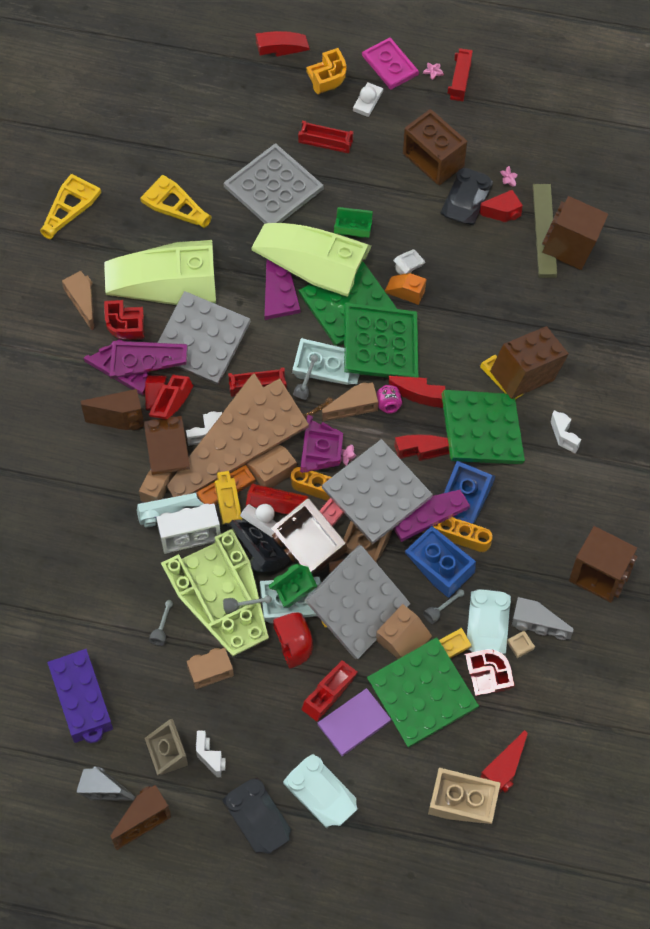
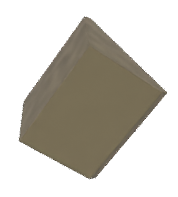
M169 719L145 737L157 775H163L188 766L186 754L173 719Z

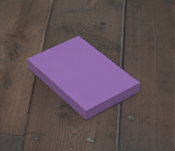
M366 688L319 721L317 725L339 754L344 756L389 724L391 718Z

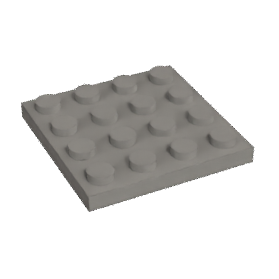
M276 143L223 183L224 188L264 224L283 222L324 189L322 183Z
M184 291L158 343L187 344V364L175 367L219 385L251 320L248 317Z
M382 439L322 485V489L372 544L433 496Z
M358 545L304 600L354 659H359L377 640L376 632L402 604L406 607L411 604L362 545Z

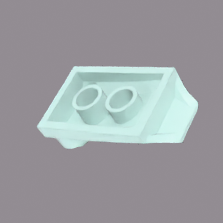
M300 339L292 374H295L297 378L305 379L311 363V356L317 355L318 360L314 363L310 378L346 385L357 384L359 374L344 372V348Z
M196 493L138 504L137 515L140 525L152 527L156 525V517L163 513H175L184 508H197L204 503L197 498Z
M313 577L317 586L322 583L320 578ZM274 580L260 581V598H264L267 595L272 598L270 603H261L264 621L273 623V620L296 612L302 613L304 617L317 616L304 601L314 590L291 607L285 608L277 591L271 590L268 586Z
M490 590L471 591L467 638L472 647L467 650L477 652L493 649L506 654L511 603L510 595Z
M314 754L305 758L283 781V784L326 828L331 825L341 826L358 809L356 797L323 764L322 760Z

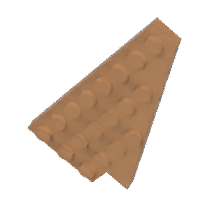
M255 373L251 375L188 457L190 469L178 471L168 483L167 488L173 497L198 492L217 481L218 472L229 471L231 473L309 427L308 422L281 379L279 378L263 388Z

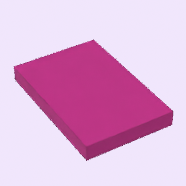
M391 38L362 52L364 59L390 90L419 75L418 69Z

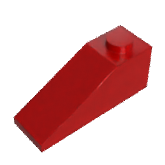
M525 730L481 773L480 778L500 782L498 795L502 791L506 793L513 786L512 781L528 734Z

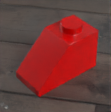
M510 190L482 202L480 214L484 217L508 222L516 220L521 216L523 205L514 191Z

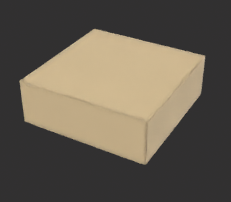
M525 631L507 639L508 645L517 658L535 648Z

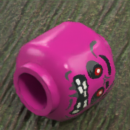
M385 385L377 391L378 407L381 411L394 413L401 407L402 399L397 387Z

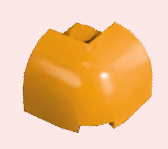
M339 48L322 53L321 63L307 67V73L317 94L335 89L342 84L345 78L346 62Z

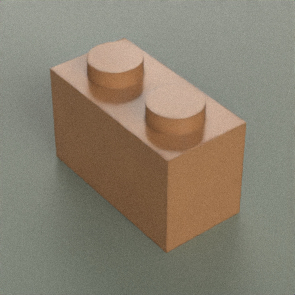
M225 648L212 649L208 654L202 656L195 655L187 661V667L195 689L234 676Z

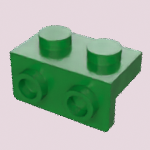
M338 207L334 233L343 236L353 235L360 238L370 237L373 211Z
M299 564L290 566L287 572L275 577L274 581L268 585L271 590L277 591L285 608L291 607L318 587L309 567Z

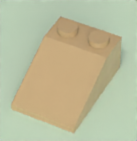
M439 768L428 814L450 820L492 824L500 782Z

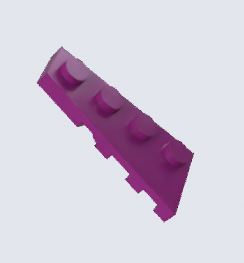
M267 259L265 320L299 314L300 306L291 272Z
M113 341L109 377L112 379L186 365L188 346L187 344Z
M461 490L434 495L393 529L402 542L429 529L431 526H435L468 510L470 504Z

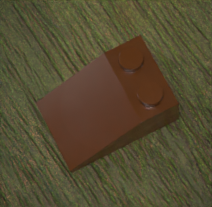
M137 389L80 401L84 419L87 423L121 430H137L140 427H144Z
M182 416L145 421L144 426L152 475L190 469Z
M156 785L145 787L140 791V794L135 798L110 835L116 850L171 818L169 807Z

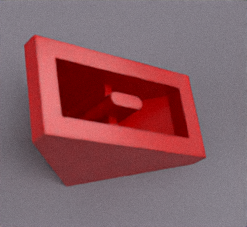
M147 376L145 382L146 410L152 409L162 386L166 385V376Z

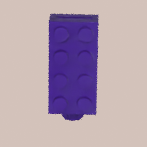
M87 649L47 662L74 743L82 740L88 743H95L101 740L103 733L113 730Z

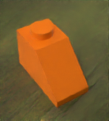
M411 273L392 276L385 292L419 305L425 292L426 279Z

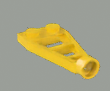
M71 174L60 187L44 226L40 229L41 234L47 239H52L57 231L94 203L101 194V189ZM69 194L81 200L74 207L64 203L66 196ZM58 209L68 212L63 219L55 216Z
M164 175L140 198L143 204L154 211L200 225L203 228L207 227L211 221V215L204 212L176 182ZM171 193L179 198L178 203L173 207L162 203ZM185 204L193 209L188 215L179 211Z

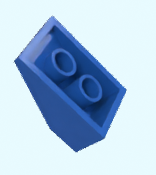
M457 461L444 493L461 490L470 504V508L453 516V518L474 524L489 495L496 476Z
M433 526L405 551V554L427 579L448 598L475 573L476 561Z

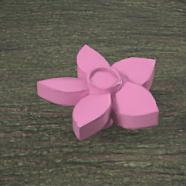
M427 63L428 69L423 71V74H430L432 80L436 76L444 75L440 69V64L432 65Z
M510 166L506 168V171H500L502 176H504V184L508 183L512 187L516 186L515 178L517 174L511 173Z
M353 445L348 446L346 450L342 449L340 462L343 461L347 465L349 461L355 458L356 454L354 453Z

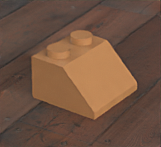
M277 445L244 464L260 486L269 488L290 477L293 469L297 468L295 459L281 445Z
M350 521L343 539L349 549L346 553L350 554L358 545H362L377 563L390 539L393 529L372 544L356 525Z
M402 604L378 629L376 641L397 659H400L426 644L432 638V635L420 618Z

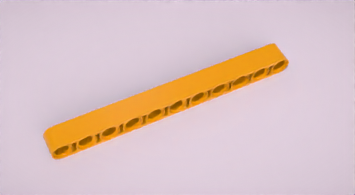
M297 467L291 472V485L293 489L328 501L330 497L322 489V486L315 487L314 484L319 483L323 485L332 477L314 471L301 473L300 467ZM301 477L303 480L297 481L296 478ZM453 517L433 526L455 544L479 552H485L491 546L492 533L486 528ZM442 526H448L450 529L444 530ZM461 532H466V533H468L469 535H468V536H463V535H461L460 533H461ZM479 538H484L487 542H481Z

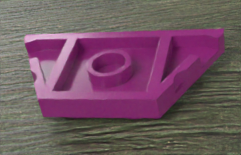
M112 343L109 346L100 348L99 352L92 356L86 355L84 361L109 376ZM148 372L113 379L132 390L137 389V392L143 396L145 394V382Z
M307 415L306 421L309 427L305 429L300 472L304 473L339 466L343 433L331 428L324 422L319 424L313 421L311 415Z

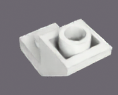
M554 410L551 425L558 445L576 453L581 439L574 433L567 432L571 419L566 414Z
M213 411L203 414L205 428L195 427L186 430L188 446L199 444L221 416L222 412Z
M197 731V757L216 777H221V771H225L226 759L222 758L221 751H206L210 750V738H206L205 731Z

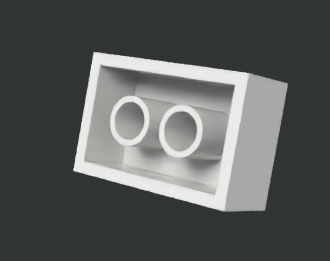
M202 504L192 509L184 508L179 512H167L156 517L164 554L215 542L214 537L221 534L214 504Z

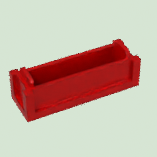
M459 48V53H455L454 60L457 63L452 86L448 87L447 92L450 94V100L464 101L473 50Z
M302 121V130L298 133V143L344 153L350 152L353 142V131L347 132L306 123V121Z
M284 368L234 375L228 373L231 397H235L254 373L263 388L280 378L287 389Z
M252 484L247 494L246 506L249 504L253 507H258L262 504H268L272 506L275 512L289 514L304 502L308 496Z

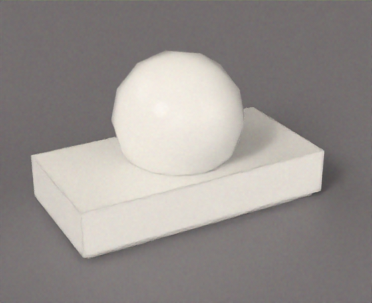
M367 82L366 86L360 91V96L353 107V111L369 117L383 93V88Z
M414 249L397 256L393 260L396 263V271L399 275L411 273L413 270L422 267L425 263L423 258Z
M248 504L240 516L267 535L273 537L272 534L274 532L271 528L277 522L272 520L275 514L272 506L262 504L256 509Z

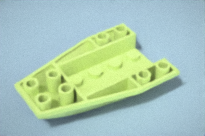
M267 223L264 224L255 240L252 251L312 285L348 297L354 285L355 274L362 260H366L372 245L308 226Z
M212 240L175 242L105 262L106 295L177 305L184 291L216 303Z
M231 529L214 537V544L183 559L178 554L162 562L161 565L181 601L233 657L269 639L260 603L239 606L238 610L230 614H226L224 611L223 600L225 598H235L238 602L259 599L250 561L234 531Z

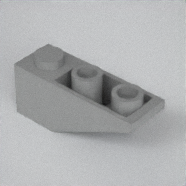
M518 597L512 621L513 627L521 631H535L539 635H552L560 640L571 639L573 633L571 626L538 601Z

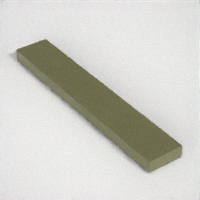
M533 184L538 278H556V258L542 253L545 247L542 245V242L553 221L551 184Z

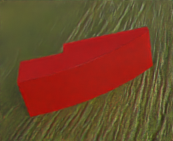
M282 31L256 34V44L260 56L276 53L278 57L309 50L306 36L303 34Z
M172 375L168 385L162 386L149 416L168 419L178 411L193 388L190 378Z
M389 376V385L397 387L402 397L419 404L443 408L441 393L445 390V386L427 385V378Z
M433 435L395 437L394 447L400 459L417 455L418 460L423 461L450 454L448 438Z
M342 660L304 701L301 710L317 722L341 696L358 672Z

